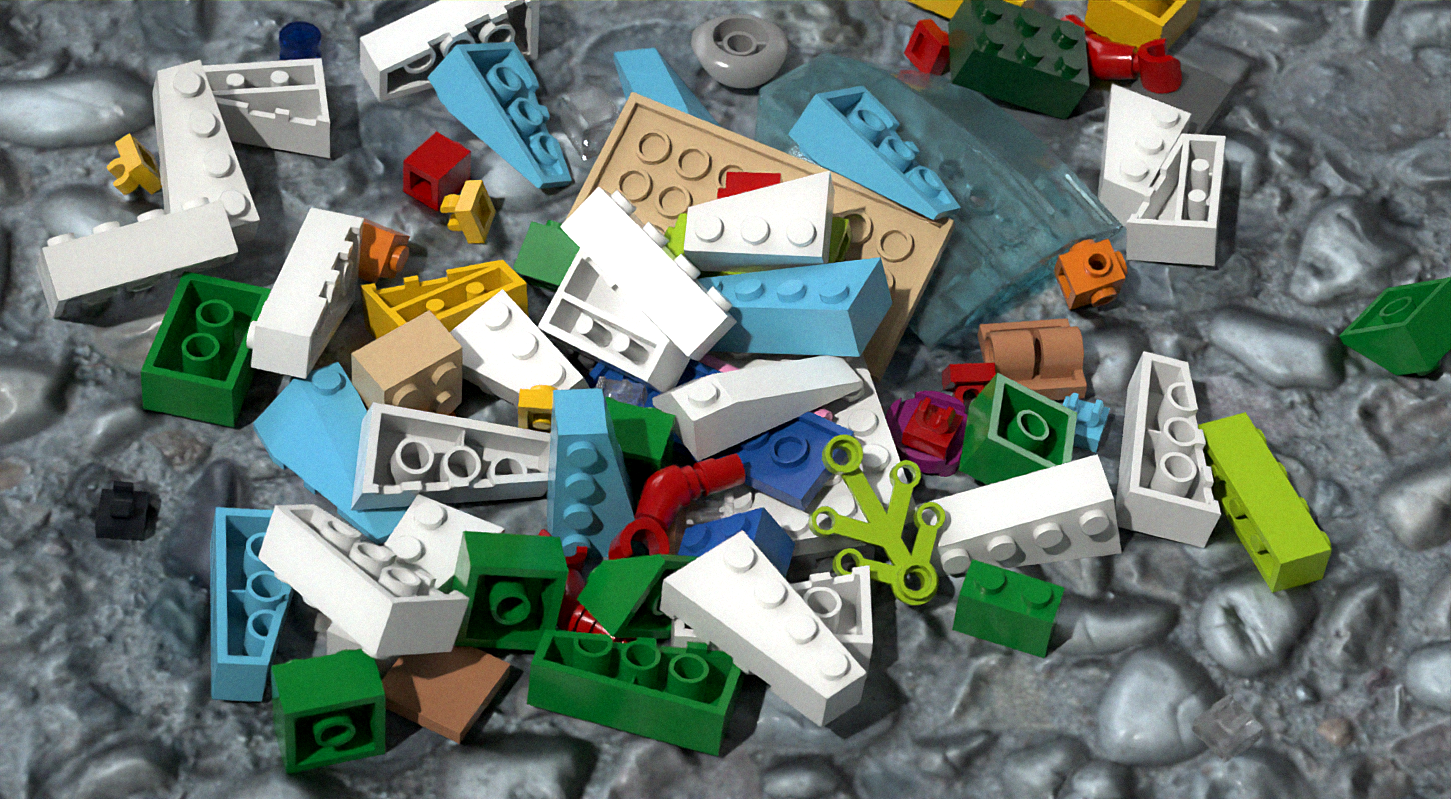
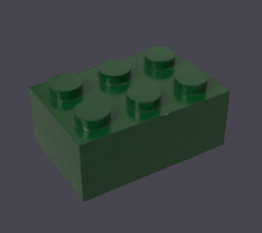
M963 0L948 23L951 84L1063 120L1068 118L1090 87L1084 27L1078 26L1073 22L1063 21L1039 13L1034 9L1024 8L1003 0Z

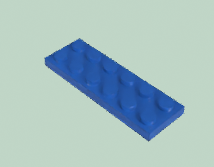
M691 358L676 387L697 378L723 372ZM599 362L585 378L590 389L602 388L604 396L611 397L618 402L644 408H655L652 398L662 394ZM808 411L799 417L700 461L710 458L716 460L737 453L745 469L744 484L804 511L832 475L822 462L824 446L835 436L850 435L855 438V434L852 430ZM674 432L673 451L697 461ZM836 449L833 451V459L840 465L847 454L841 449Z

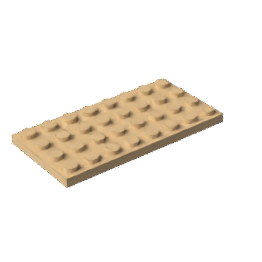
M631 92L566 220L598 187H601L611 194L619 190L637 208L634 214L645 225L648 222L652 223L664 235L669 226L675 227L680 213H688V207L717 200L718 188H726L727 172L781 173L783 182L829 170ZM830 171L835 190L832 217L848 219L853 236L843 262L881 257L893 303L862 352L872 381L880 383L955 229V222L947 217L932 220L842 175Z

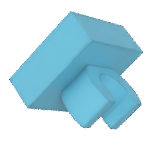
M1072 393L1070 397L1065 396L1063 406L1077 412L1073 446L1096 453L1107 423L1110 408L1104 407L1102 400L1097 399L1095 404L1080 400L1078 393Z

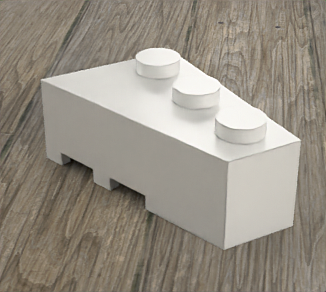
M322 58L203 66L230 141L330 158V120Z
M1112 84L1104 119V138L1096 216L1127 227L1128 219L1132 213L1136 214L1142 205L1143 195L1148 187H1153L1158 179L1160 168L1182 133L1187 134L1191 113Z
M1183 133L1180 135L1161 166L1158 179L1153 187L1149 186L1143 195L1142 205L1137 213H1132L1127 221L1126 260L1215 266L1224 178L1226 136Z
M830 171L688 207L684 242L686 258L700 271L741 273L828 264L835 194Z
M581 248L579 249L538 328L560 344L655 391L664 393L675 388L691 358Z
M503 289L450 332L463 347L462 378L479 386L482 391L492 396L495 394L511 402L517 409L520 389H530L535 385H548L558 390L590 389L584 377Z

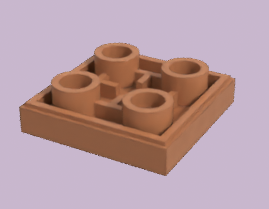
M454 645L451 652L401 655L382 680L385 692V708L460 744L510 675V664L475 647Z

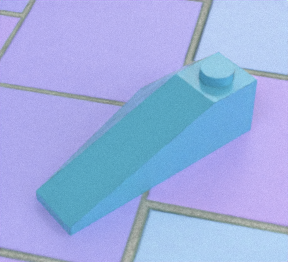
M515 42L456 45L427 77L437 92L440 102L447 108L448 112L538 189L567 186L572 179L558 140L548 133L545 124L550 118L547 107L538 104L534 93L539 88V84Z
M656 48L614 52L613 59L626 102L631 92H634L721 127Z
M863 85L815 94L788 134L799 145L800 152L809 160L932 220L956 215L961 209L937 174L929 168L920 166L915 159L920 152L915 144L910 141L904 143L898 136L896 129L900 124L893 114Z
M339 362L310 371L306 379L295 377L254 421L253 429L275 464L283 470L289 468L304 480L305 488L314 495L318 492L337 507V513L378 545L388 540L410 506L351 510L361 426L367 410Z

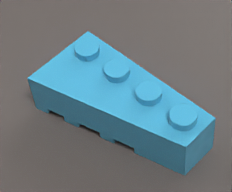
M881 257L697 279L707 290L714 286L732 303L733 306L728 312L737 321L709 351L860 357L893 304Z
M603 389L553 390L546 509L548 532L552 537H560L565 556L575 555L577 546H587L586 558L608 557L611 541L627 524L635 520L638 501L635 499L633 485L629 474H627L621 446L618 445L615 428ZM634 540L630 542L633 556L646 555L643 543Z
M215 508L210 541L211 700L262 702L271 666L274 662L295 590L289 584L278 580L274 576V571L258 559L273 510Z

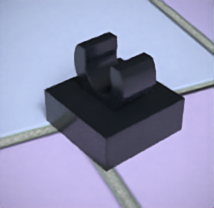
M114 481L113 489H102L95 522L96 538L144 541L151 507L150 492L134 491L133 482Z

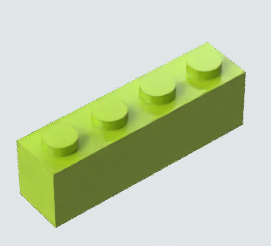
M1246 412L1199 424L1198 429H1203L1206 443L1203 448L1206 466L1211 467L1214 480L1211 487L1212 494L1216 501H1218L1220 508L1271 592L1275 593L1323 579L1332 553L1330 540L1324 531L1319 530L1312 519L1305 499L1298 496L1292 487L1283 464L1276 461L1267 447L1263 432L1254 426Z

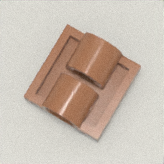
M1068 318L979 325L977 337L984 363L995 362L996 374L999 373L1051 400H1064L1065 396L1070 397L1072 393H1078L1079 398H1085L1087 384L1082 370L1084 361L1083 339L1077 326L1070 327Z

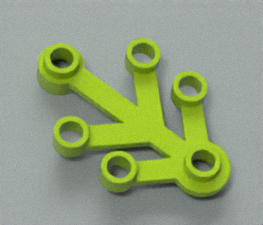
M850 435L835 436L824 446L822 462L830 473L842 477L868 523L839 515L833 508L822 506L816 509L809 517L808 526L810 531L822 538L835 534L883 548L893 564L865 559L858 550L846 548L840 551L833 559V570L837 576L852 573L845 571L841 566L842 557L848 555L855 560L856 567L869 565L870 580L890 585L893 594L900 602L909 606H919L927 603L935 596L939 586L938 574L936 569L930 564L937 530L945 521L944 509L935 502H926L916 509L913 519L918 532L910 554L901 539L913 487L921 479V471L918 465L912 461L903 460L891 469L889 480L893 488L887 512H885L859 467L863 460L861 444ZM841 449L846 452L848 456L846 465H839L834 461V450ZM899 468H907L911 471L913 479L910 484L902 483L899 480ZM930 509L936 514L937 522L935 525H927L923 521V510ZM818 514H826L830 517L832 526L829 530L819 528L816 522ZM908 574H915L919 577L921 581L919 590L914 591L908 588L906 584Z

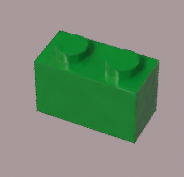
M972 559L959 593L952 630L1045 659L1057 625L1065 587Z

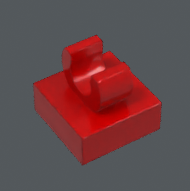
M932 19L918 20L903 53L926 79L940 78L945 65L950 64L948 33L942 31Z
M995 362L949 364L942 371L943 390H955L952 396L964 404V392H972L978 396L996 375Z
M926 397L924 400H920L904 429L901 444L945 460L962 428L964 416L956 414L955 409L951 406H948L946 410L931 404V399Z

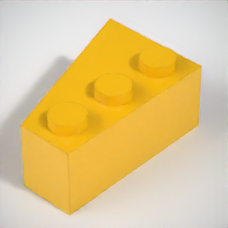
M502 259L446 270L447 277L419 282L418 275L404 277V285L376 290L375 283L361 285L365 329L375 339H378L430 310L443 326L451 332L502 289L529 317L527 283Z

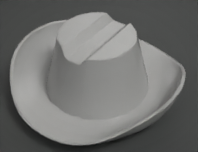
M734 13L715 17L698 26L693 31L691 37L693 52L708 74L718 82L735 88L756 87L769 81L783 65L789 49L788 38L782 29L765 19L749 14Z

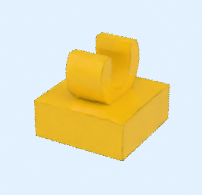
M130 133L115 142L121 157L114 159L107 166L108 171L117 178L113 182L114 187L123 195L133 192L139 184L151 195L161 189L160 170L154 155Z
M482 180L466 181L461 195L450 194L445 196L440 207L441 213H452L447 225L449 230L463 231L468 244L485 243L496 211Z

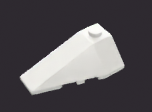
M825 355L711 374L694 379L652 398L655 408L665 413L676 415V435L694 458L700 461L799 417L808 411L810 412L863 388V381L842 356Z

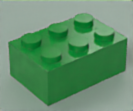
M184 271L140 371L143 408L234 428L257 371V368L251 367L253 349H249L246 346L248 330L251 322L258 320L263 305L267 301L272 289Z

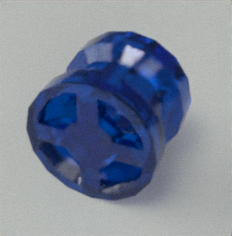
M295 21L282 27L279 32V46L281 48L279 51V61L322 58L320 50L322 38L319 28L305 21Z

